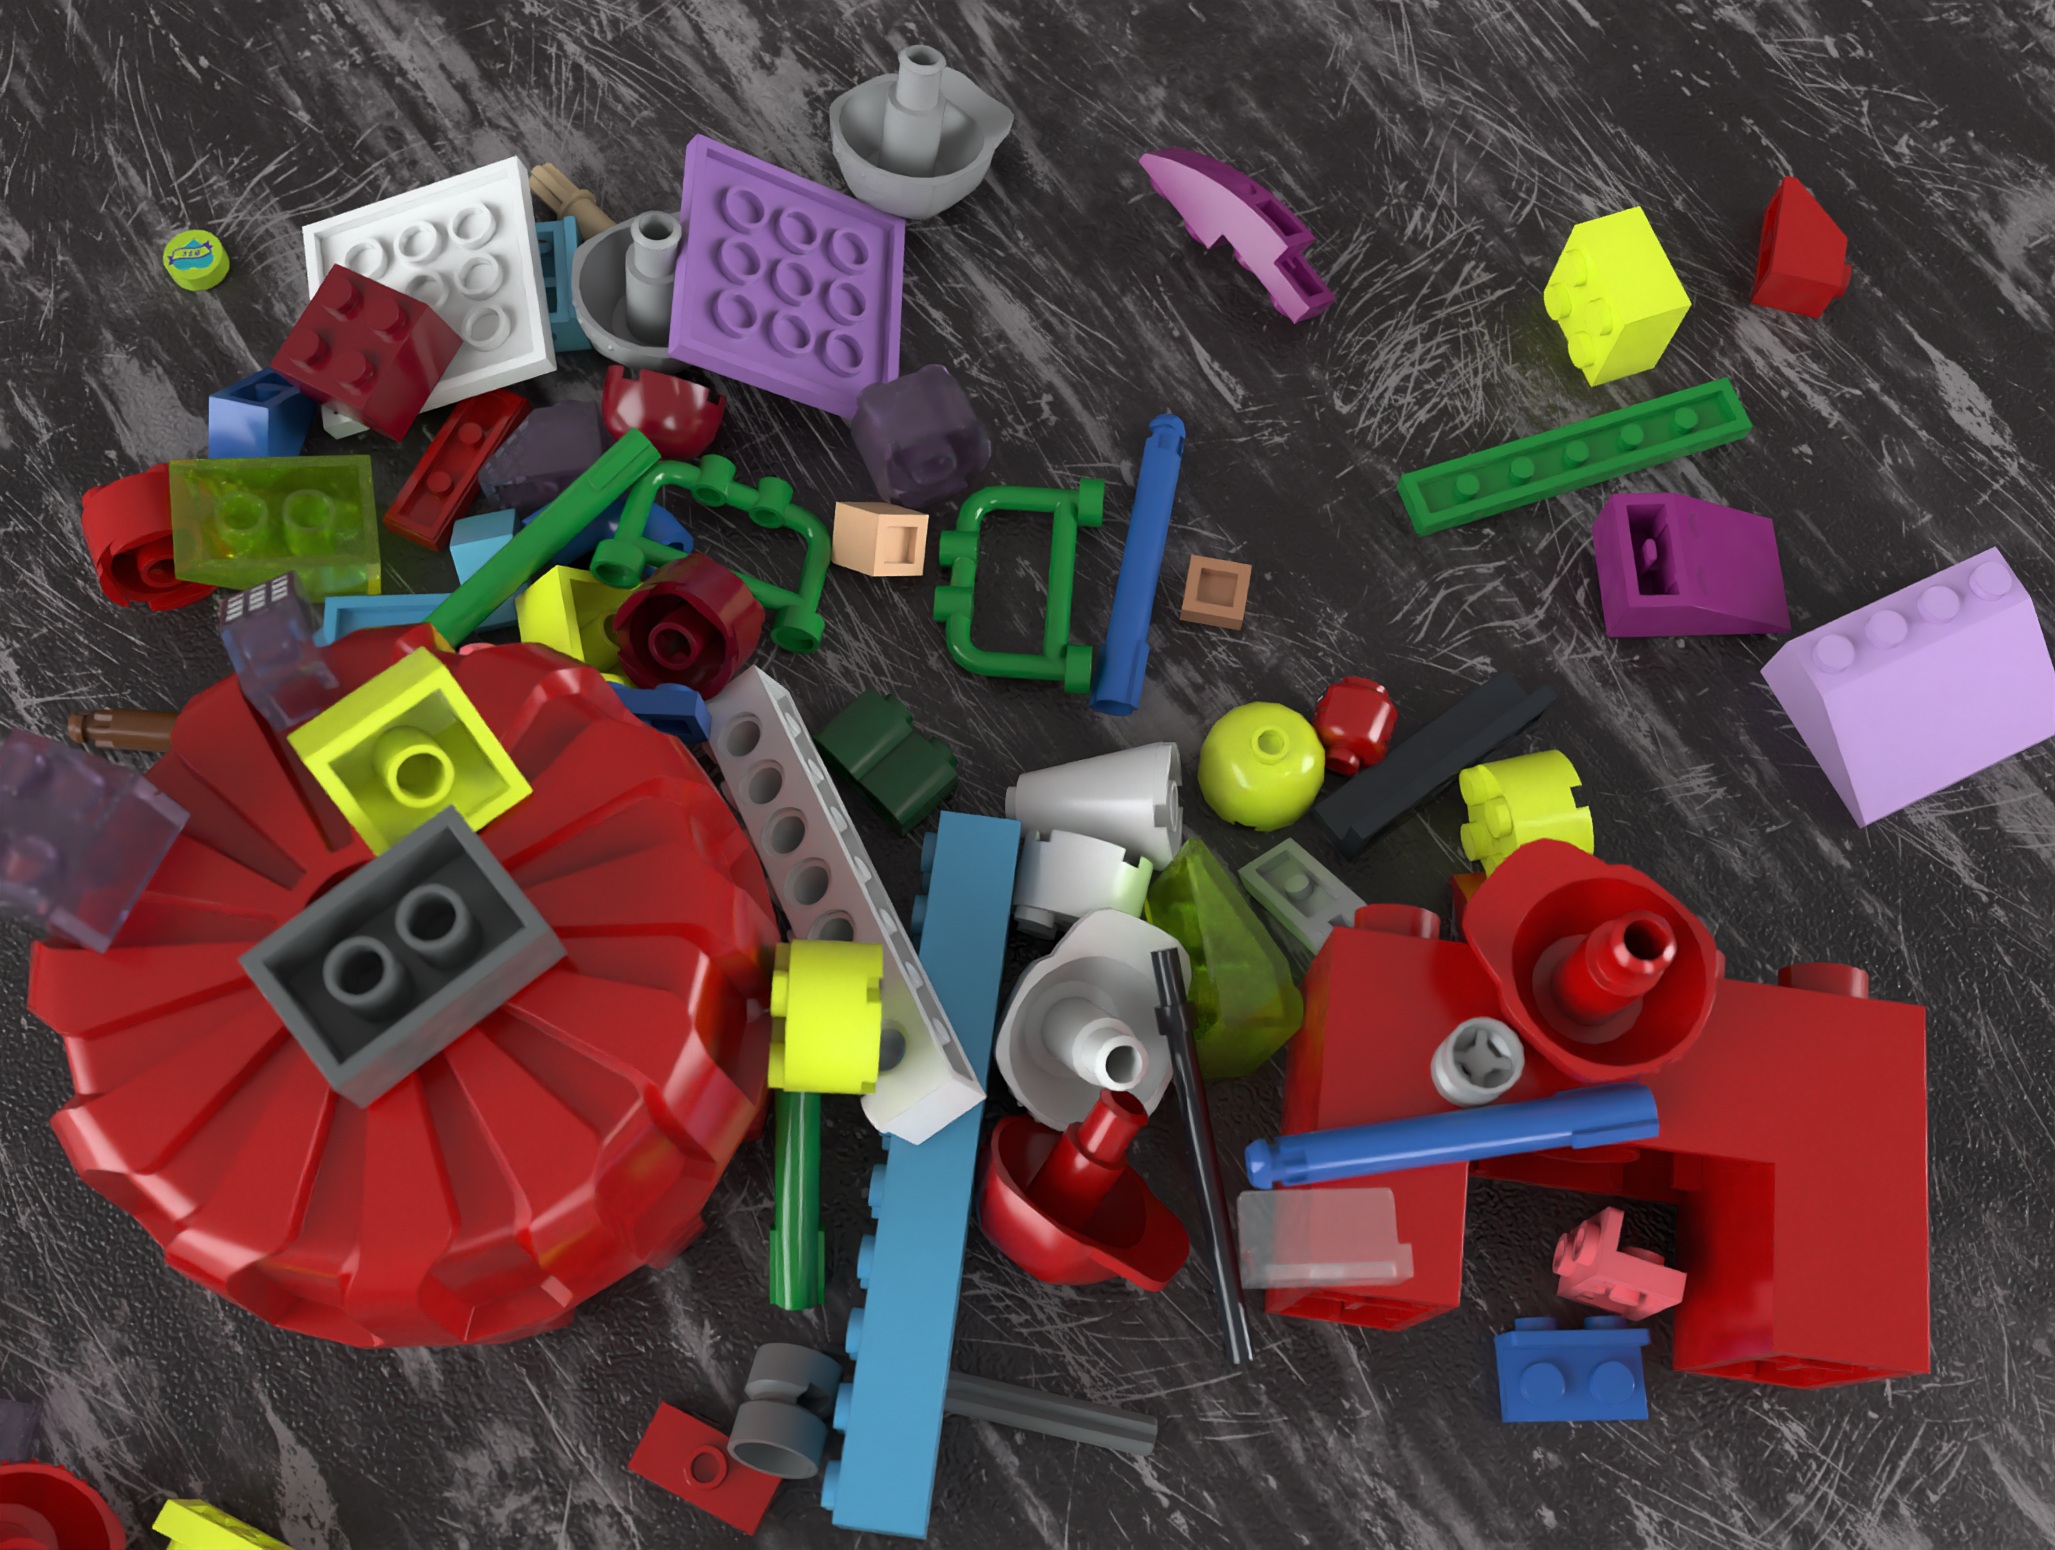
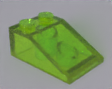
M370 455L169 460L176 579L250 592L265 585V587L253 592L257 593L265 589L264 594L272 595L273 591L287 586L286 590L273 596L287 591V595L284 596L285 598L314 603H325L326 597L381 595V560ZM287 575L286 578H283V579H281V580H279V581H276V582L272 583L274 580H277V579H279V578L284 577V576ZM287 580V584L272 590V586Z
M1188 839L1146 893L1144 908L1147 923L1176 938L1189 955L1192 977L1187 1000H1195L1200 1028L1193 1031L1202 1078L1249 1077L1302 1027V996L1298 988L1293 985L1288 960L1201 839Z

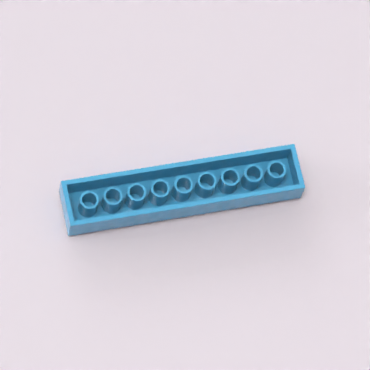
M941 810L938 833L926 832L921 857V872H924L922 893H928V896L916 895L911 921V935H914L913 948L916 954L919 955V960L987 1098L993 1054L992 1041L997 1024L1012 915L1010 909L1015 882L1014 876L1019 862L1021 821ZM905 1051L901 1054V1056H900V1058H899V1060H898L897 1065H898V1064L901 1062V1060L903 1059L904 1054H905ZM986 1098L919 1145H915L890 1132L884 1134L879 1131V1135L883 1136L882 1150L889 1151L887 1164L874 1163L868 1206H872L871 1218L878 1219L876 1236L863 1234L857 1269V1278L861 1279V1288L868 1289L865 1309L852 1307L846 1338V1352L850 1353L849 1360L857 1361L854 1383H840L834 1415V1429H838V1434L845 1435L842 1461L828 1460L821 1506L826 1507V1510L834 1511L832 1524L840 1528L926 1540Z

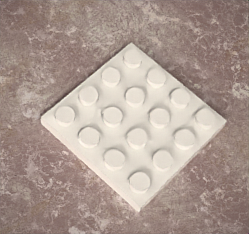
M517 156L302 227L310 301L336 263L428 304L464 340L419 413L557 370L527 168ZM321 405L324 430L335 439L370 429Z

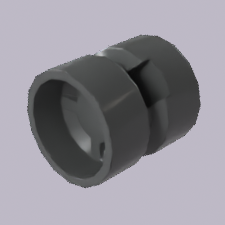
M768 1343L760 1346L756 1352L745 1392L752 1401L741 1404L727 1446L730 1455L741 1464L773 1476L790 1479H806L815 1476L819 1469L829 1433L826 1425L821 1420L832 1417L835 1411L839 1386L841 1382L843 1383L845 1376L842 1366L832 1358L800 1345Z

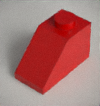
M1785 176L1765 209L1751 304L1819 319L1833 298L1840 299L1848 286L1852 270L1851 264L1844 263L1848 238L1797 178Z

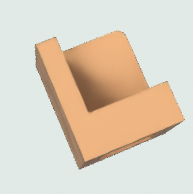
M836 502L831 560L834 564L870 576H923L929 515L884 502Z

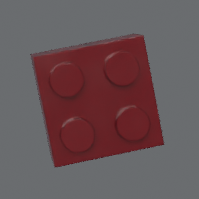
M335 263L269 366L308 399L401 443L464 340L428 304Z

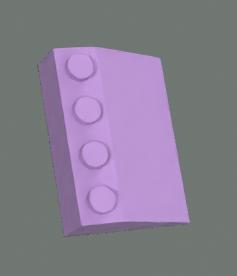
M1996 546L1788 641L1760 670L1860 829L2055 736V671L2032 599Z

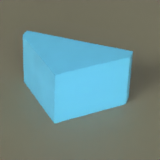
M516 508L455 520L450 550L461 585L521 531ZM530 579L475 629V632L482 633L519 625L514 598L531 586Z

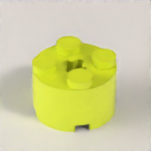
M1559 750L1535 752L1461 770L1459 784L1463 799L1468 807L1470 822L1461 826L1462 846L1470 861L1481 860L1487 878L1522 844L1541 838L1566 841L1593 855L1594 834L1589 806L1576 808L1570 790L1571 787L1582 784L1569 759Z
M792 939L791 943L776 944L772 986L771 1017H773L772 1042H770L768 1088H784V1091L875 1095L881 1030L882 1002H880L879 978H883V943Z

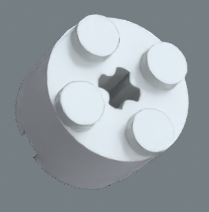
M1030 829L1027 831L1014 876L1015 882L1010 910L1014 914L1013 919L1019 922L1017 930L1034 937L1054 940L1057 930L1068 932L1079 919L1091 910L1107 907L1126 912L1140 919L1154 866L1142 856L1138 868L1123 862L1126 849L1099 839L1066 831L1052 830L1049 842H1043L1040 840L1038 829Z

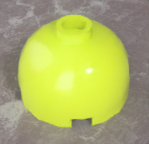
M1256 701L1233 708L1212 726L1200 750L1197 779L1205 801L1221 819L1233 825L1237 821L1245 826L1256 827L1254 831L1270 832L1292 825L1310 810L1324 782L1325 751L1315 728L1302 714L1280 703Z

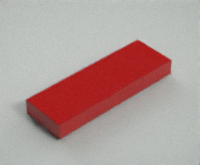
M498 388L460 400L383 517L382 521L387 530L441 553L452 535L455 520L464 517L497 465L496 455L503 448L507 449L509 446L508 442L518 432L530 413L531 406L528 399L507 389ZM490 463L492 470L488 473L486 466Z

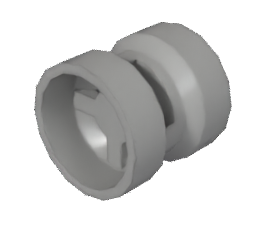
M1491 1018L1470 1019L1460 1024L1434 1051L1430 1064L1432 1081L1438 1092L1450 1103L1463 1108L1482 1107L1509 1089L1520 1077L1524 1064L1523 1047L1516 1034L1504 1023ZM1462 1065H1464L1466 1071L1471 1074V1077L1464 1072Z

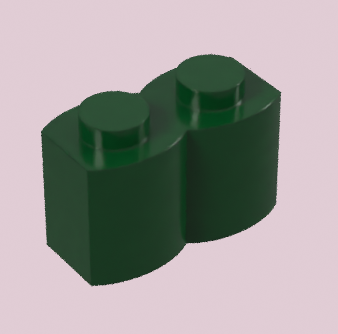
M869 687L813 737L814 744L821 759L853 791L859 794L865 803L895 833L904 838L958 788V773L954 769L958 765V761L949 748L938 738L932 736L927 741L911 728L910 725L914 722V719L898 698L892 694H887L883 698Z

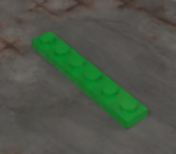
M1728 377L1401 475L1396 488L1420 538L1743 439L1753 426Z

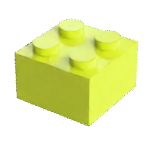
M1640 206L1575 225L1543 292L1544 303L1549 316L1553 320H1558L1568 340V351L1573 364L1577 368H1582L1591 387L1654 368L1692 305Z

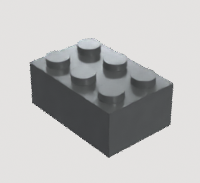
M451 803L238 958V961L334 1090L364 1109L568 954V952L546 921Z

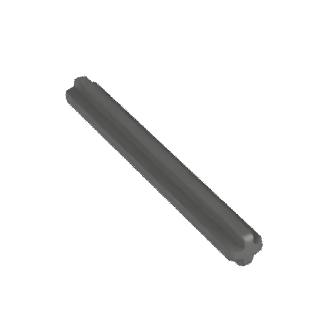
M829 1342L823 1344L819 1352L832 1358L842 1366L845 1373L843 1383L853 1384L857 1361L849 1360L850 1353L846 1352V1346ZM949 1370L944 1411L1140 1456H1148L1154 1449L1158 1430L1157 1419L1154 1416Z

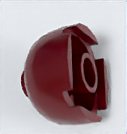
M608 366L602 393L601 410L605 427L615 442L619 441L630 429L635 427L638 431H641L660 453L661 458L658 461H690L702 455L714 442L727 402V398L724 395L720 394L708 402L709 388L644 369H641L638 381L630 378L625 379L622 378L625 366Z

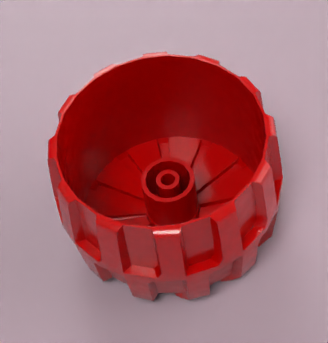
M431 622L364 627L350 632L327 646L314 657L311 667L276 679L255 660L190 698L178 716L170 734L172 748L139 780L108 775L71 833L74 871L81 877V881L64 932L31 942L27 1009L63 1037L76 1094L49 1120L54 1132L80 1179L106 1199L134 1216L166 1251L164 1261L185 1277L275 1327L364 1349L494 1345L510 1343L570 1326L574 1320L578 1304L645 1263L664 1271L707 1229V1223L701 1211L739 1144L758 1141L762 1138L774 1100L775 1088H768V1074L773 1017H771L773 972L775 970L776 944L781 943V937L759 858L712 780L677 736L659 732L630 712L594 666L540 642L495 645L474 650L468 655L456 653ZM423 646L446 667L533 790V792L475 833L546 921L568 954L363 1109L334 1090L238 961V958L377 858L304 763L287 736Z

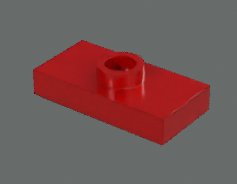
M662 1401L627 1466L628 1469L751 1536H755L784 1477L769 1475L741 1464L727 1450L730 1436L665 1401Z

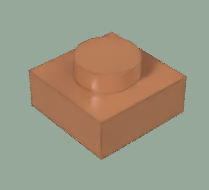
M1191 555L1180 620L1240 630L1244 618L1252 565Z

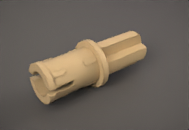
M553 164L536 165L531 170L532 176L529 179L530 190L557 215V221L563 220V217L575 216L584 241L617 225L596 205V198L589 190H580Z

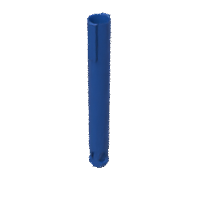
M1160 414L1149 425L1153 435L1146 439L1107 639L1105 643H1101L1089 707L1095 712H1102L1113 716H1127L1132 714L1133 710H1138L1150 648L1146 640L1184 443H1179L1184 441L1186 436L1182 420L1172 414Z
M1632 1081L1556 1092L1553 1097L1280 1136L1274 1138L1276 1144L1268 1145L1265 1139H1257L1246 1147L1245 1161L1251 1185L1267 1190L1272 1189V1182L1282 1181L1284 1187L1570 1145H1572L1573 1149L1658 1137L1660 1122L1657 1117V1108L1651 1090L1645 1084Z

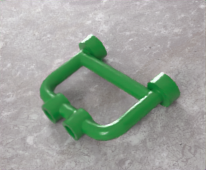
M705 455L700 459L698 467L674 460L655 462L632 484L614 539H606L598 543L590 565L591 574L607 586L625 590L633 589L639 585L645 565L659 569L670 561L688 556L689 554L642 537L658 489L670 484L690 490L691 495L702 504L715 507L727 504L749 512L750 518L758 525L767 528H779L783 525L798 531L804 536L808 544V551L796 593L732 569L729 570L745 583L754 598L762 604L763 608L776 612L770 634L771 639L776 645L798 654H809L817 651L825 622L816 613L832 554V540L824 523L817 515L807 509L790 503L793 489L782 479L763 477L758 481L756 489L733 481L736 468L731 461L722 456Z
M1081 478L1079 490L1009 485L990 486L971 494L962 504L956 520L955 531L942 530L940 538L939 563L940 567H952L950 586L936 585L934 596V622L946 623L947 649L958 665L970 673L982 676L1065 681V694L1090 695L1093 646L1068 644L1077 525L1102 528L1105 479ZM1003 509L1054 513L1043 655L983 651L973 646L970 640V627L974 612L975 575L979 559L980 523L986 513L992 510Z

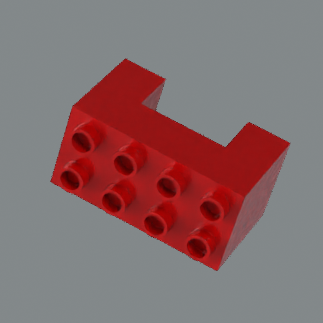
M1372 904L1355 910L1353 928L1335 926L1292 995L1279 1137L1470 1109L1450 1103L1438 1092L1432 1081L1430 1064L1434 1051L1460 1024L1473 1018H1491L1504 1023L1516 1034L1523 1047L1524 1064L1520 1077L1509 1089L1484 1106L1553 1097L1556 1092L1638 1081L1639 1084L1647 1085L1654 1097L1657 1117L1660 1122L1658 1137L1573 1149L1572 1145L1310 1184L1284 1187L1282 1181H1276L1274 1186L1263 1313L1400 1332L1460 1306L1467 1178L1471 1176L1677 1205L1675 1270L1686 1273L1687 1276L1682 1302L1674 1305L1672 1371L1805 1390L1930 1373L1925 1006L1869 999V975L1861 969L1841 964L1801 963L1783 967L1777 972V986L1725 979V955L1716 950L1718 965L1715 998L1707 1022L1699 1034V1039L1682 1054V1060H1675L1668 1066L1663 1064L1659 1067L1658 1073L1649 1072L1639 1079L1624 1077L1608 1082H1583L1557 1069L1534 1050L1508 1024L1499 1009L1497 984L1489 976L1469 944L1439 940L1441 919L1437 914L1426 909L1408 905ZM1462 1065L1464 1072L1471 1077V1074L1467 1072L1464 1065Z

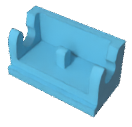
M566 216L561 221L535 223L537 239L548 241L546 243H538L554 352L592 349L591 342L582 330L577 320L575 307L572 304V260L576 249L584 243L576 217Z

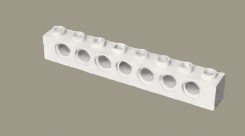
M753 664L728 683L716 696L704 702L712 716L709 741L701 742L702 747L708 756L720 766L725 781L721 783L722 792L728 802L741 813L747 827L743 832L759 860L762 861L769 876L765 881L770 898L785 912L791 925V929L787 931L789 943H791L792 939L883 943V978H879L882 1008L875 1095H864L861 1098V1105L866 1116L877 1130L884 1134L890 1132L915 1145H919L984 1100L986 1096L789 691ZM905 1051V1054H904L903 1059H902L901 1062L897 1065L898 1060H899L901 1054Z

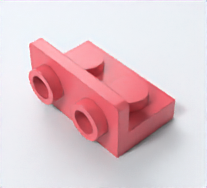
M1609 1206L1588 1220H1584L1580 1225L1573 1228L1570 1234L1563 1233L1560 1237L1552 1267L1554 1273L1561 1275L1556 1296L1617 1316H1625L1633 1321L1641 1320L1682 1302L1686 1273L1664 1267L1665 1259L1661 1255L1645 1249L1623 1247L1621 1252L1616 1251L1624 1211Z

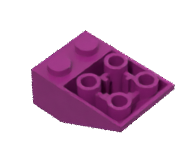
M1674 492L1612 494L1592 525L1591 529L1607 637L1788 633L1791 630L1772 519Z

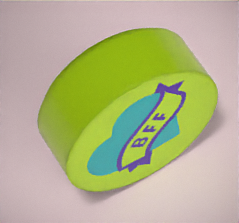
M188 230L176 235L169 241L163 253L164 265L173 280L180 287L191 291H202L216 286L224 279L229 269V257L220 241L212 233L204 230Z

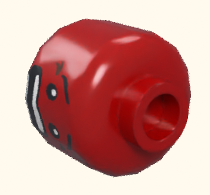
M1346 677L1340 683L1327 686L1319 695L1310 721L1325 751L1324 766L1339 774L1354 775L1358 772V769H1367L1371 765L1383 762L1397 724L1398 711L1389 699L1387 690L1369 679Z

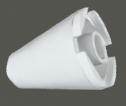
M1160 741L1023 773L1018 778L1017 787H1008L1005 799L1006 819L1021 821L1020 837L1024 839L1026 838L1027 831L1030 829H1038L1040 840L1043 842H1049L1052 830L1071 832L1099 839L1126 849L1123 859L1125 863L1139 866L1142 856L1153 864L1154 870H1174V866L1178 865L1183 824V807H1178L1177 786H1182V771L1177 743Z

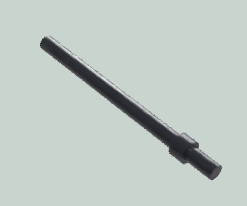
M1178 948L1159 949L1150 952L1160 1005L1154 1007L1159 1035H1166L1228 1360L1229 1363L1233 1364L1245 1363L1254 1360L1256 1354L1193 1030L1200 1028L1195 1000H1187Z

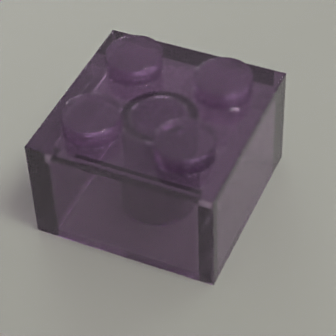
M15 727L0 748V912L104 954L191 814L135 770Z

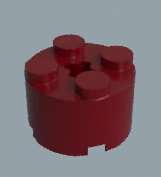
M692 553L685 558H679L661 566L619 607L613 621V634L617 631L621 649L616 655L625 674L639 689L655 690V687L659 684H679L693 691H698L705 702L716 696L754 653L760 639L761 626L765 621V612L762 604L754 598L749 588L736 574L723 565L714 562L706 554Z

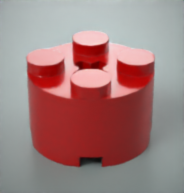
M172 463L157 464L149 468L146 473L131 475L109 485L93 487L83 495L82 530L101 588L112 602L127 608H131L129 600L148 602L151 611H167L198 602L212 594L220 586L217 576L226 566L227 570L230 571L233 557L211 495L200 482L184 475L183 469L180 466Z

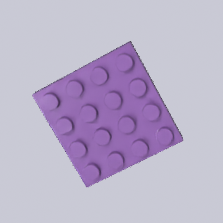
M697 133L686 147L680 214L681 237L678 243L668 356L885 431L896 423L905 219L880 211L862 201Z

